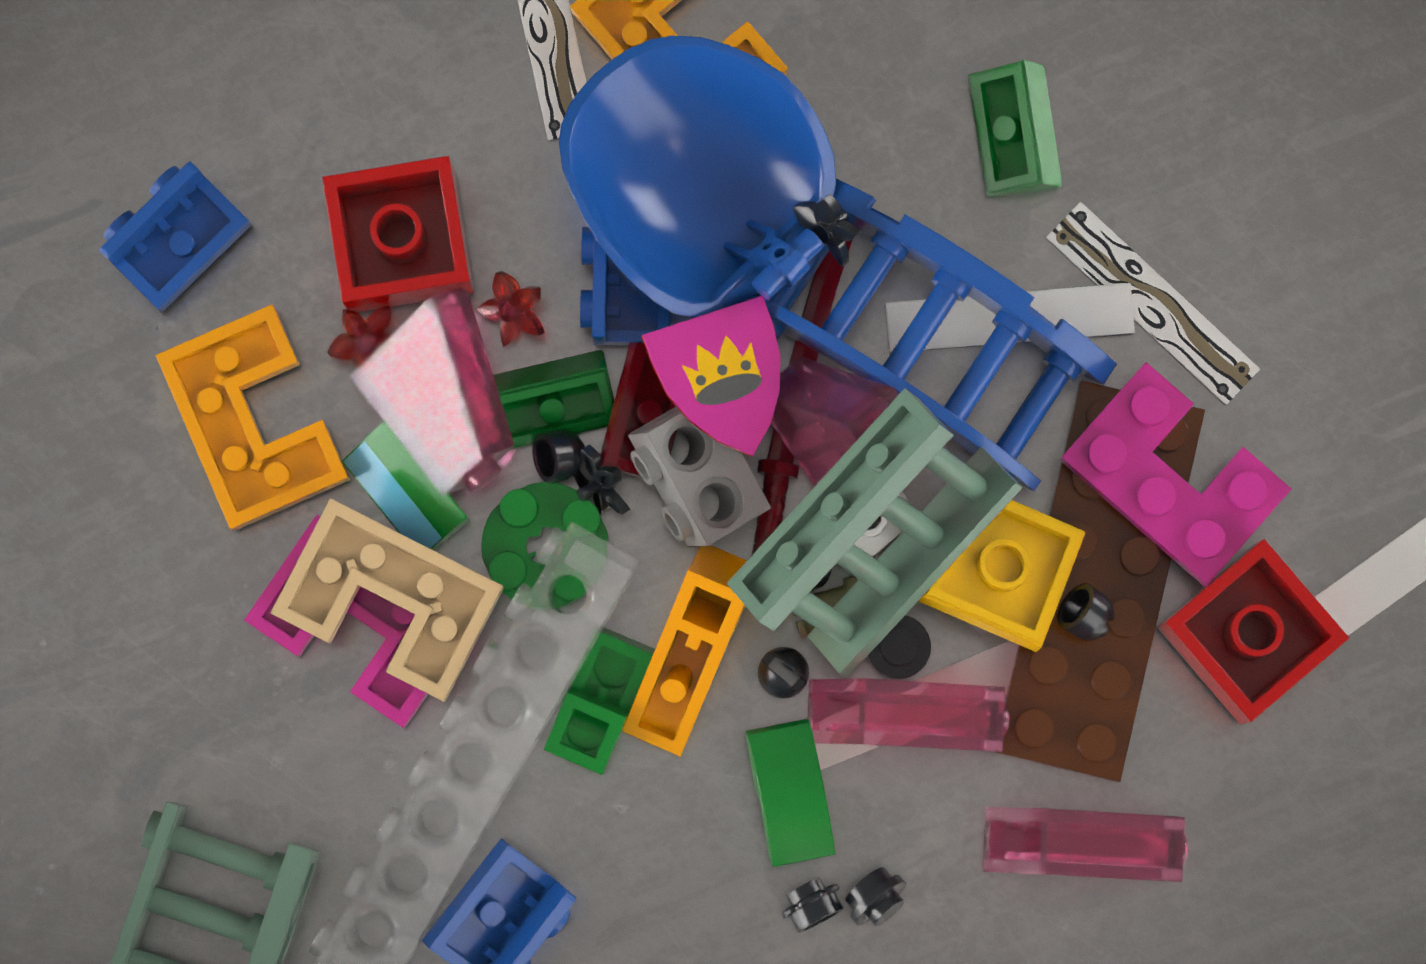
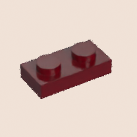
M638 342L629 344L600 455L603 458L602 466L618 467L621 473L642 479L631 459V452L635 448L628 434L676 406L667 397L651 365L645 345ZM677 430L672 433L668 442L670 455Z

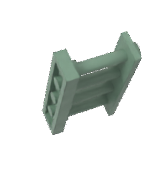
M904 388L727 584L758 622L772 631H775L791 612L813 625L815 628L808 634L809 639L837 672L847 678L1016 496L1022 487L982 447L966 464L945 449L943 446L954 435L919 398ZM926 467L947 484L920 512L898 495ZM881 515L903 532L876 560L854 543ZM837 564L859 580L834 607H831L810 593V591Z
M166 802L163 813L154 810L145 828L141 844L143 848L149 849V853L110 964H181L139 950L151 913L242 942V950L251 952L248 964H283L321 851L298 843H289L286 854L276 851L272 857L183 827L182 823L188 806L175 802ZM175 851L264 881V888L273 891L265 915L255 913L252 918L160 888L172 852Z

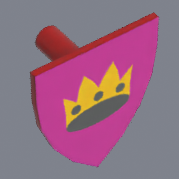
M763 296L642 335L641 337L651 365L667 397L685 418L716 442L753 457L772 422L780 391L781 356L774 325Z

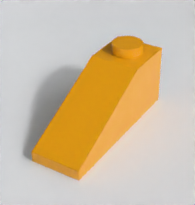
M712 545L700 546L683 580L622 732L681 757L744 611L745 605L728 586L727 582L747 560Z

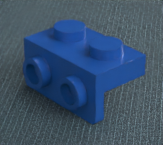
M191 161L181 169L173 166L166 170L149 190L153 197L135 214L128 210L114 220L103 236L107 242L99 249L161 313L252 225Z
M582 227L581 262L582 265H593V290H581L580 328H592L594 345L629 346L630 343L635 342L644 344L642 335L670 326L671 311L658 305L638 289L604 252L590 228Z
M501 838L423 938L422 942L449 964H531L530 959L546 938L555 936L566 924L570 916V907L575 902L576 896L556 878Z

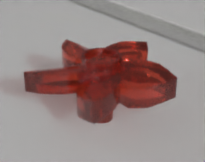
M504 271L495 273L492 284L494 298L485 301L477 310L488 320L497 321L502 319L500 336L503 347L513 343L518 338L521 329L530 335L539 336L544 334L545 331L539 318L529 310L537 306L541 300V287L526 286L520 289L519 283L511 275Z
M387 305L374 311L367 318L366 322L355 310L342 309V324L347 333H342L333 340L327 351L330 357L339 360L353 359L357 369L367 379L376 368L378 361L377 353L392 354L404 350L393 335L384 332L390 323L391 308Z

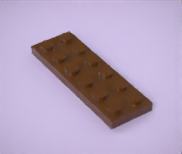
M1083 380L1079 382L1062 456L1121 389ZM1191 407L1153 451L1154 454L1188 483L1205 409ZM1060 462L1048 516L1081 529L1086 533L1042 648L1034 652L1018 645L993 753L1118 783L1121 782L1171 557L1066 465ZM1083 583H1088L1098 589L1113 604L1115 618L1113 621H1107L1105 624L1109 632L1096 640L1086 641L1077 638L1061 628L1057 621L1060 605L1066 595L1073 588Z

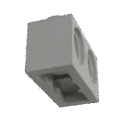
M677 407L672 408L628 434L635 448L631 452V459L637 472L648 485H655L666 505L661 508V514L666 526L677 540H685L687 546H709L771 509L743 454L713 440L690 423ZM677 429L686 435L689 442V453L680 464L671 457L668 449L670 436ZM708 485L716 491L719 497L718 511L711 519H707L699 508L700 494Z

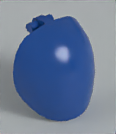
M667 36L648 40L622 52L597 71L569 104L561 123L559 149L562 170L585 222L604 252L618 269L655 303L674 314L696 318L744 302L756 292L765 299L770 300L783 286L793 287L810 270L811 267L808 262L824 247V244L814 232L808 228L805 229L798 222L792 207L804 201L818 203L827 195H834L836 187L835 157L828 136L816 112L802 92L782 72L761 59L727 44L703 37Z

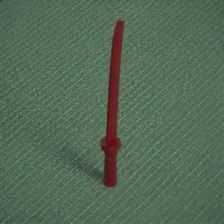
M853 239L851 241H845L848 251L850 250ZM830 250L815 271L802 314V318L819 328L822 327L830 315L836 290L844 266L841 267L832 256ZM795 340L786 373L767 459H761L758 462L757 473L764 475V488L762 491L771 509L757 517L758 525L755 530V544L753 545L751 556L783 522L782 513L785 508V495L787 494L789 479H798L799 466L793 464L819 352Z

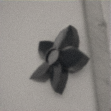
M829 194L818 203L804 201L793 206L792 208L798 222L805 229L808 228L814 232L823 242L824 246L827 244L835 260L841 267L845 266L849 262V251L845 241H851L860 234L861 230L847 222L848 215L842 211L838 201Z
M590 444L582 448L579 455L580 470L574 476L580 488L576 491L578 498L584 501L593 496L594 504L600 515L607 512L610 507L620 514L631 510L614 489L622 480L620 468L602 466V456Z

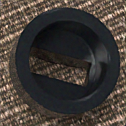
M553 430L536 435L532 446L533 461L537 473L544 482L554 483L568 480L579 472V455L581 449L585 447L580 437L568 430Z
M1088 583L1076 586L1066 595L1057 615V621L1061 628L1073 636L1086 641L1096 640L1105 636L1109 632L1108 627L1105 625L1106 622L1113 621L1115 618L1112 602L1105 594Z
M778 647L770 650L763 656L758 667V679L761 687L766 693L779 699H787L799 694L806 686L809 678V667L806 659L800 652L789 647ZM775 657L787 669L800 677L793 686L768 667Z

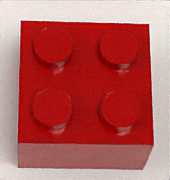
M449 156L322 177L342 303L350 314L475 293L455 170Z
M1265 539L1249 548L1207 586L1203 587L1157 626L1159 631L1240 725L1250 723L1349 639V636Z

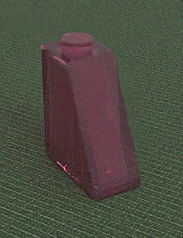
M461 287L429 297L350 376L442 496L466 486L471 493L483 488L501 472L502 469L497 462L514 446L470 297Z
M801 357L780 372V391L771 424L813 485L816 486L899 394L893 387Z
M870 678L809 679L808 719L811 723L815 744L1003 752V737L1009 725V712L1005 704V687Z
M986 807L983 871L1182 882L1183 865L1188 854V843L1184 834L1185 817L1050 808Z

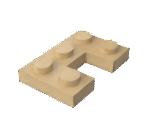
M330 498L271 614L331 644L360 587L415 614L386 673L446 702L504 587Z

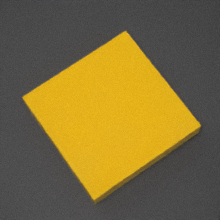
M1011 500L919 599V602L1037 652L1042 648L1086 532Z

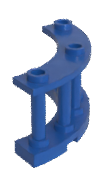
M836 178L833 197L840 204L842 211L848 215L847 222L860 229V233L872 238L870 244L874 248L821 328L791 312L790 309L829 252L827 244L808 262L811 267L810 270L793 287L785 285L770 300L764 298L774 325L777 341L782 333L838 363L864 379L865 382L861 389L887 407L906 388L919 398L954 435L951 438L953 441L972 455L980 447L984 448L1020 485L1035 491L1041 480L1016 459L1068 380L1075 382L1080 374L1104 385L1117 363L1064 319H1060L1054 325L1030 306L1035 297L995 269L904 214L899 222L872 208L876 202L873 196ZM907 257L935 274L931 280L935 287L882 366L846 344L843 340L895 262L902 263ZM755 293L745 301L760 297L761 295ZM968 295L996 315L992 320L996 327L945 406H942L905 381V378L956 300L963 302ZM1028 338L1046 353L1043 359L1046 368L995 444L965 421L1016 342H1025Z

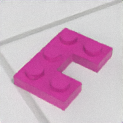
M1145 362L1060 458V461L1205 587L1215 578L1292 488L1245 447H1242L1201 494L1153 453L1154 449L1191 409L1194 403Z
M317 514L244 619V621L298 657L302 655L314 635L271 614V611L320 519V516ZM360 587L347 612L386 639L350 692L402 728H406L428 693L386 673V670L415 614Z

